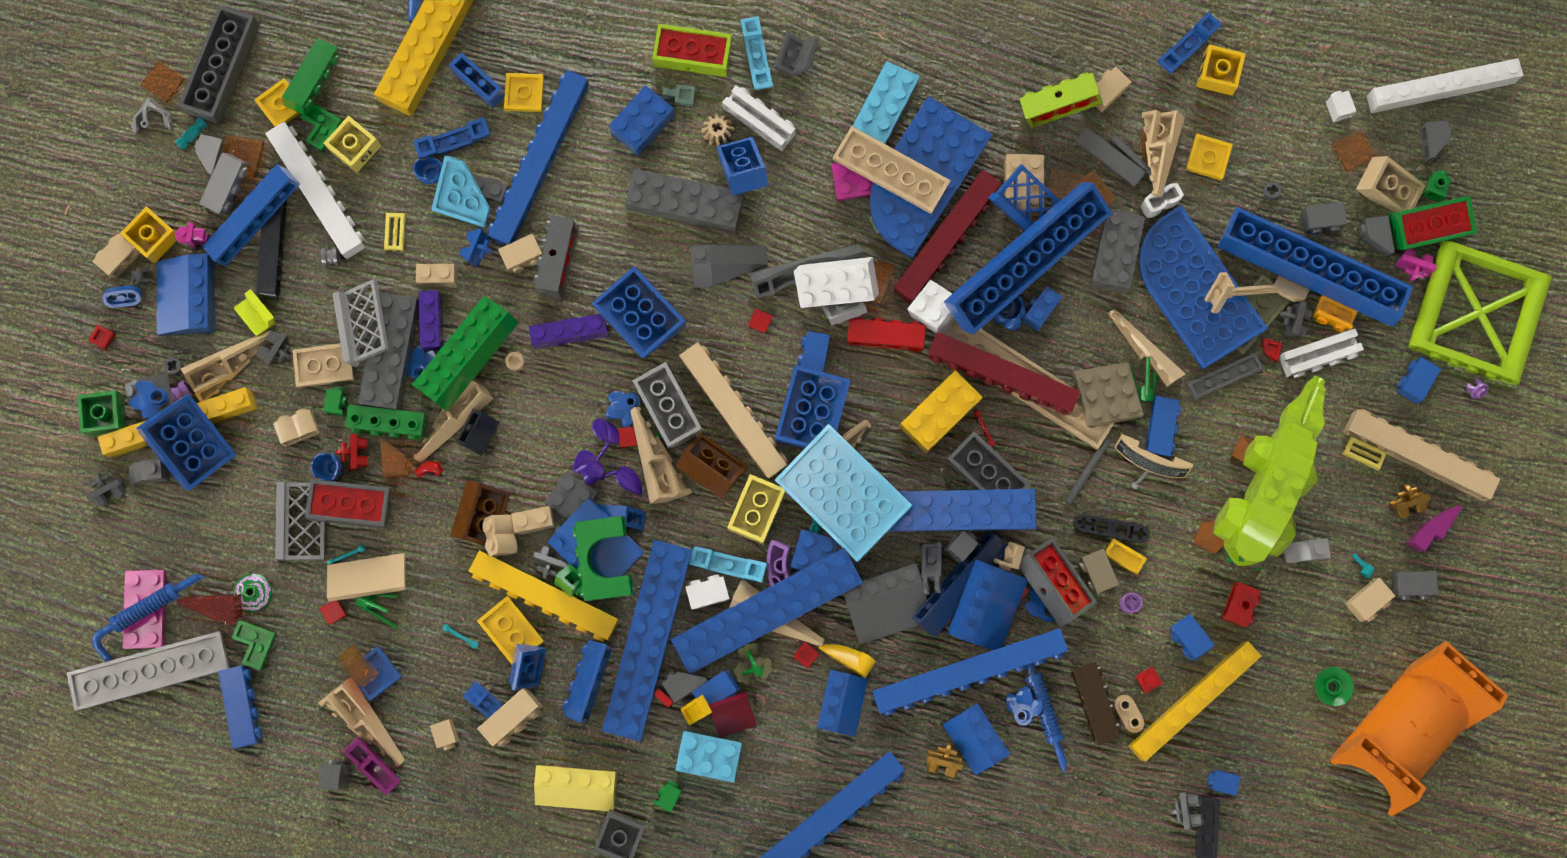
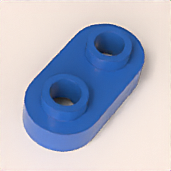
M136 286L108 288L102 296V301L111 308L134 306L140 302L142 292Z

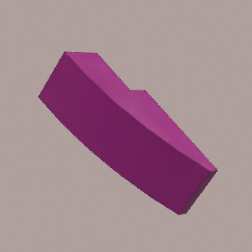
M1458 505L1431 517L1412 534L1406 545L1417 552L1426 551L1432 540L1438 541L1443 539L1462 506Z
M359 736L344 749L343 754L385 795L401 781L390 767Z

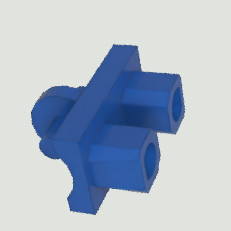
M479 228L476 231H468L466 240L470 242L469 248H461L459 253L462 258L478 267L480 260L484 259L485 254L491 255L493 251L488 248L490 244L488 234Z
M477 681L463 695L468 702L487 718L491 717L503 705Z

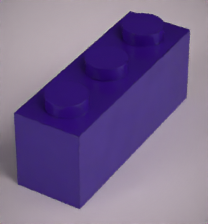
M438 290L419 291L420 348L425 352L431 350L440 351L444 346L443 297Z

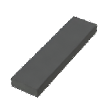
M1088 127L1075 141V144L1133 188L1146 174L1143 169Z
M1255 352L1186 383V386L1195 401L1263 371L1264 368Z

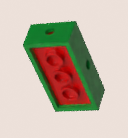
M1470 196L1388 213L1395 251L1477 233Z

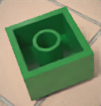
M113 390L77 395L81 434L89 437L105 435L127 427L124 394Z

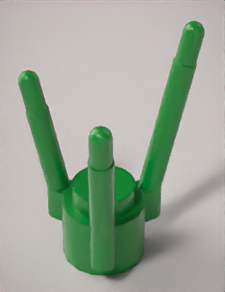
M1147 356L1145 386H1140V390L1137 388L1135 377L1129 364L1140 402H1153L1158 373L1155 371L1151 387L1150 357Z
M382 593L357 597L356 605L362 607V610L369 612L394 629L398 628L397 625L372 610L375 608L388 613V609L376 604L377 598L375 596L398 598L397 594Z

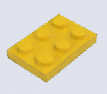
M509 596L505 597L477 620L511 664L516 643L539 647L545 642Z

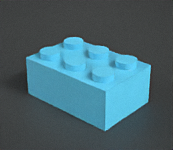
M683 731L675 771L734 783L742 743Z

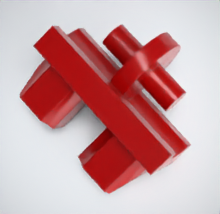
M351 434L349 437V450H347V443H341V449L335 450V455L341 456V462H347V456H349V471L367 467V456H357V450L367 449V439L357 437V434Z

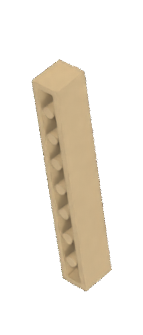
M697 342L679 355L681 361L767 480H771L787 468V458L782 452L778 453L774 448L777 446L771 437H766L764 434L765 428L760 421L756 423L753 419L754 413L750 407H745L742 404V396L738 391L734 392L730 387L732 383L726 375L724 377L719 372L721 368L715 360H710L708 349L704 345L700 346Z
M1358 409L1352 412L1343 433L1387 452V455L1483 502L1492 499L1500 481L1493 472L1489 470L1483 471L1477 468V465L1473 462H1465L1454 453L1442 451V448L1436 444L1424 442V439L1420 436H1412L1401 427L1389 425L1387 420L1383 418L1377 419L1371 416V413L1367 410Z

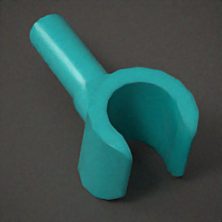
M1356 553L1351 555L1363 567L1360 572L1361 575L1370 578L1374 573V567L1363 562Z

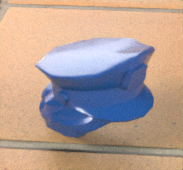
M1018 295L993 317L996 324H1004L1005 328L1016 330L1021 326V319L1025 316L1026 312L1022 297Z

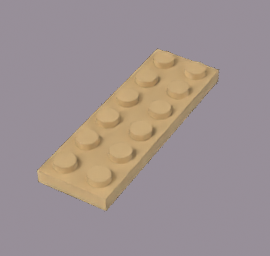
M851 126L833 156V160L930 214L933 213L951 181Z

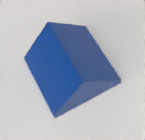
M516 643L509 677L512 690L516 691L522 688L539 686L547 648Z

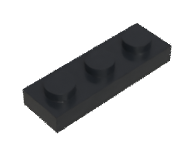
M1201 797L1202 806H1198L1197 814H1203L1205 825L1196 828L1195 858H1217L1220 799Z

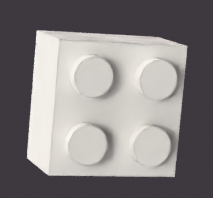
M932 280L927 283L907 309L911 318L921 322L922 325H926L925 327L937 334V331L944 334L955 320L944 304V301L952 293Z

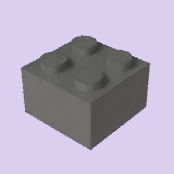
M609 809L593 850L612 858H633L647 823Z

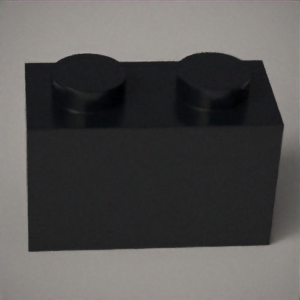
M472 409L455 443L482 456L488 447L490 439L496 433L500 422L481 411Z

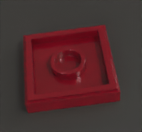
M746 692L708 704L712 711L711 715L719 738L757 726Z

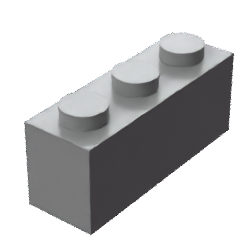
M222 153L199 204L218 214L229 212L233 206L232 200L234 196L240 191V182L248 173L247 167L249 163L229 153Z

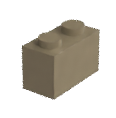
M1104 549L1079 559L1080 571L1082 574H1086L1088 579L1086 581L1087 587L1090 592L1093 591L1094 595L1119 585Z

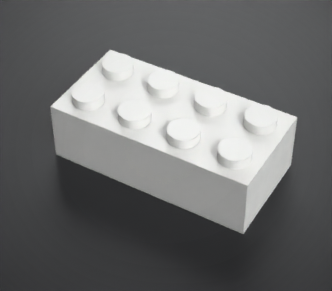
M873 257L799 265L794 271L801 308L873 301L879 294Z

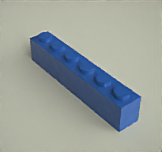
M277 164L203 245L205 251L214 262L227 266L297 189L300 183L288 169Z

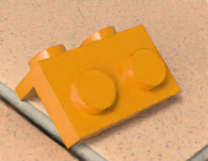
M1322 295L1312 317L1318 323L1333 326L1334 330L1343 333L1353 328L1352 323L1358 311Z

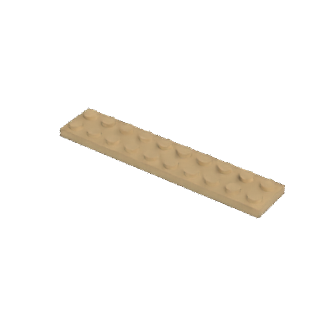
M954 320L944 333L954 339L1071 387L982 329H979L975 334L967 333ZM1014 392L1011 394L1096 450L1115 424L1114 422L1087 427L1079 397L1072 413L1062 416L1055 413V409L1050 407L1047 409L1042 408L1031 399L1026 401L1021 399L1019 394Z

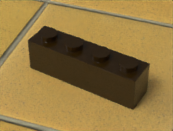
M1092 662L1070 669L1094 745H1101L1120 739L1121 728L1119 723L1114 720L1115 710L1113 704L1108 702L1107 695H1109L1106 684L1102 683L1101 676L1103 674L1100 665Z

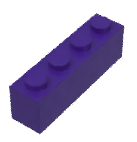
M601 314L529 326L531 345L534 349L609 337L607 320Z

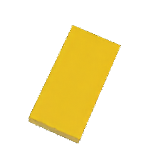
M1114 538L1105 551L1108 559L1135 575L1139 574L1147 560L1146 557Z
M703 695L680 708L689 726L712 713Z

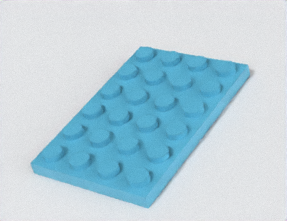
M829 424L775 479L857 562L913 506Z

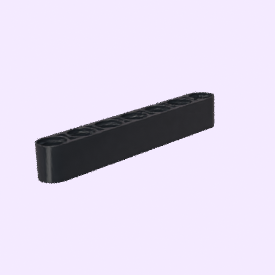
M287 200L261 227L256 286L258 299L278 300L280 297Z

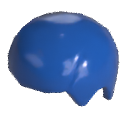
M428 156L424 160H416L413 165V172L421 183L426 185L434 184L439 181L443 164L438 159Z
M317 454L312 460V475L322 481L334 482L342 473V462L335 454Z

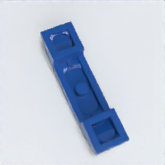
M1208 12L1157 62L1169 74H1172L1222 24Z
M483 117L468 122L467 126L434 137L429 135L414 140L413 143L419 159H423L428 156L435 157L468 147L490 136V132Z

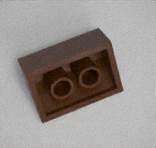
M701 433L684 450L675 467L714 495L723 499L731 491L748 466Z
M466 481L450 536L485 546L487 537L482 527L484 518L491 515H504L510 493L480 482Z

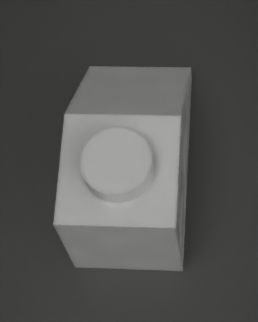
M200 134L199 140L195 143V152L208 174L212 176L221 154L226 153L228 145L223 139Z
M1328 538L1291 543L1284 551L1285 564L1331 558Z

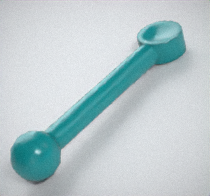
M360 545L351 552L328 560L327 564H334L358 552L362 553L365 551V546Z
M448 624L443 626V631L450 632L469 643L473 649L478 648L479 643L477 641H471L451 629Z

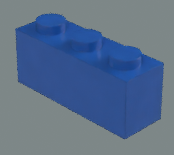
M462 52L449 64L452 73L492 109L505 97L503 89Z
M1156 396L1152 402L1145 450L1164 459L1169 458L1175 451L1173 437L1178 432L1176 418L1180 416L1181 406H1178L1179 400Z

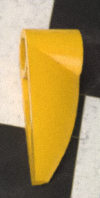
M835 644L819 646V650L863 678L867 677L876 663L869 655L846 646Z

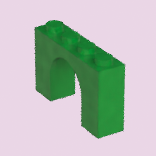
M625 516L575 522V527H573L574 539L577 538L575 555L576 558H579L580 566L577 567L578 577L582 579L580 595L584 597V601L634 595L632 575L611 578L603 577L594 570L591 563V554L597 543L608 538L627 536Z

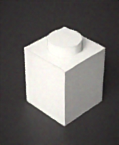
M1342 91L1334 92L1326 101L1333 123L1351 118L1356 112L1349 91L1343 93Z

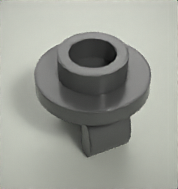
M135 267L134 271H131L132 282H135L136 286H140V282L143 284L150 283L151 279H146L142 275L149 274L150 269L143 268L140 271L139 267Z

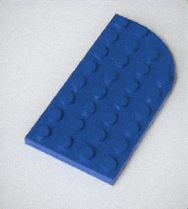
M928 96L894 150L951 181L932 214L873 182L870 194V211L874 225L883 239L912 259L991 139L992 134Z
M1182 206L1177 207L1160 218L1151 227L1145 236L1140 250L1139 269L1142 281L1150 296L1202 370L1268 329L1245 295L1227 298L1219 313L1211 312L1213 305L1211 302H1206L1205 297L1219 273L1227 272L1234 286H1239Z

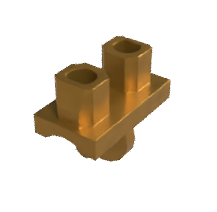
M1405 484L1401 487L1402 492L1397 493L1398 498L1389 501V506L1395 509L1397 516L1404 519L1411 515L1409 510L1411 506H1414V510L1418 513L1427 511V501L1431 500L1430 494H1424L1421 490L1418 491L1416 487L1410 488L1408 484Z
M947 743L945 748L938 746L937 751L928 749L927 771L937 773L939 765L946 767V776L955 778L958 771L962 770L963 758L956 757L957 751L950 750V743Z

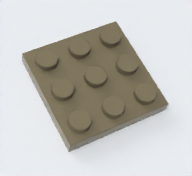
M1129 363L1073 372L1076 389L1081 391L1079 399L1087 427L1138 419L1144 416Z

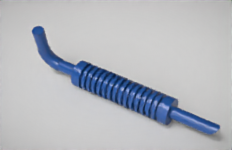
M194 574L175 586L169 583L134 603V605L110 617V624L94 633L92 638L94 649L105 662L111 661L113 659L101 643V639L114 630L120 633L156 612L159 608L161 609L166 604L168 605L173 600L175 601L180 598V591L205 576Z
M1034 663L1026 665L1029 677L1025 679L1029 683L1028 687L1031 688L1034 700H1043V710L1038 715V718L1041 717L1039 721H1042L1040 724L1043 725L1042 729H1045L1043 732L1046 733L1047 744H1053L1063 773L1068 764L1060 743L1064 736L1063 733H1060L1062 730H1059L1061 728L1058 726L1059 722H1056L1058 718H1055L1057 715L1054 714L1055 710H1052L1054 707H1051L1053 704L1050 703V695H1047L1049 692H1046L1048 689L1045 688V680H1042L1044 678L1043 674H1037Z

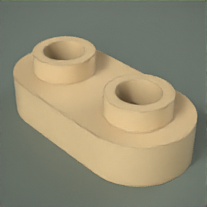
M1118 696L1114 701V709L1123 726L1132 733L1141 731L1144 727V719L1135 702L1130 696ZM1123 701H1126L1128 703V707L1126 709L1122 707ZM1133 719H1136L1138 722L1135 727L1131 724Z

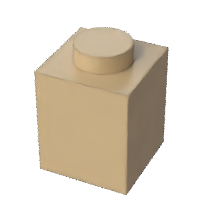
M453 719L430 726L437 749L449 750L455 747L454 743L459 742Z

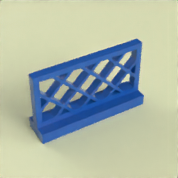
M1022 164L996 193L993 192L988 197L1024 232L1035 223L1030 220V212L1039 211L1040 219L1043 216V211L1050 210L1060 201ZM1022 171L1026 174V183H1018V176ZM1030 185L1039 186V195H1030ZM1019 186H1026V196L1018 197ZM1008 187H1014V197L1007 198L1003 193ZM1043 197L1051 198V207H1043ZM1039 198V208L1030 209V199ZM1026 199V209L1019 210L1018 200Z

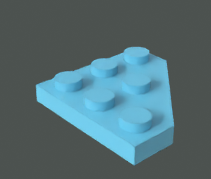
M445 156L431 210L486 227L491 208L465 161Z

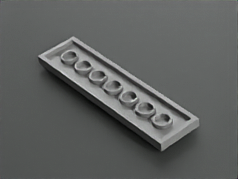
M222 631L67 672L74 711H79L215 674L220 670L230 668Z

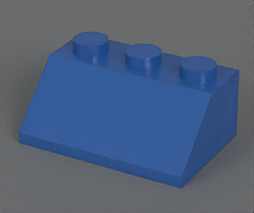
M830 670L817 728L855 737L868 679Z
M978 703L973 704L943 724V727L974 775L979 774L1010 755Z

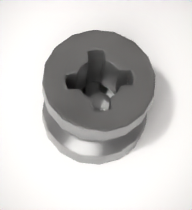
M337 247L321 249V261L324 267H328L330 264L340 266L341 257Z

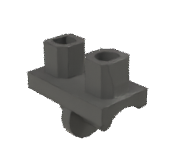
M1303 301L1298 304L1292 303L1291 307H1287L1286 312H1280L1279 317L1284 319L1283 325L1285 326L1283 336H1306L1308 329L1301 324L1303 320H1309L1312 315V311L1306 307L1307 303Z
M270 331L266 340L274 344L272 349L269 350L261 346L256 354L269 366L278 353L279 356L276 361L279 363L283 361L284 357L290 360L292 356L287 353L291 347L285 345L283 350H280L288 336L283 333L279 334Z
M99 472L94 474L95 480L90 484L93 488L99 485V488L89 492L86 497L88 500L92 499L100 507L109 502L104 492L110 490L114 498L123 495L126 492L122 485L124 481L122 476L106 483L107 480L111 479L109 474L104 476Z
M542 546L539 552L534 553L533 564L539 566L537 571L542 572V579L547 580L549 575L556 577V574L565 568L568 562L560 554H558L557 559L550 557L552 549Z
M1179 793L1181 802H1174L1175 810L1170 811V815H1176L1177 822L1184 823V830H1192L1198 826L1205 825L1203 814L1194 815L1193 813L1194 806H1202L1201 795Z

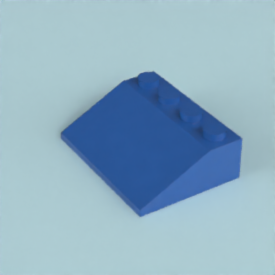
M206 253L188 254L157 261V335L215 332L214 260Z
M635 266L591 303L642 359L667 343L686 327L684 318Z
M795 365L776 432L775 442L805 449L828 424L837 431L851 380Z
M186 394L135 428L184 490L190 491L236 455L190 394Z
M589 497L555 532L548 543L568 563L577 569L580 563L579 558H576L575 547L577 546V538L574 539L573 536L575 522L609 518V516ZM628 535L608 538L600 541L593 548L591 563L594 570L603 577L625 576L643 555L644 551Z
M975 560L948 633L961 640L992 650L1002 648L1028 582L1027 578Z
M592 640L584 643L581 654H583L582 661H578L575 668V673H577L575 681L572 680L569 685L568 691L571 692L569 699H565L562 706L564 716L580 723H588L613 647Z

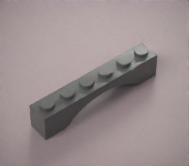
M859 244L749 273L755 296L758 299L775 294L783 288L796 283L794 271L799 265L864 258Z

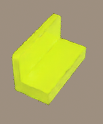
M250 289L244 293L246 299L236 305L234 310L255 336H259L274 326L275 320Z

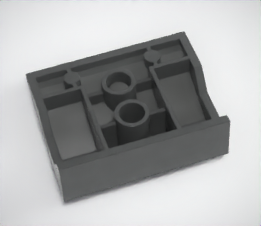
M916 563L864 580L862 584L843 593L859 645L919 626L912 617L927 600V596L923 592V582Z

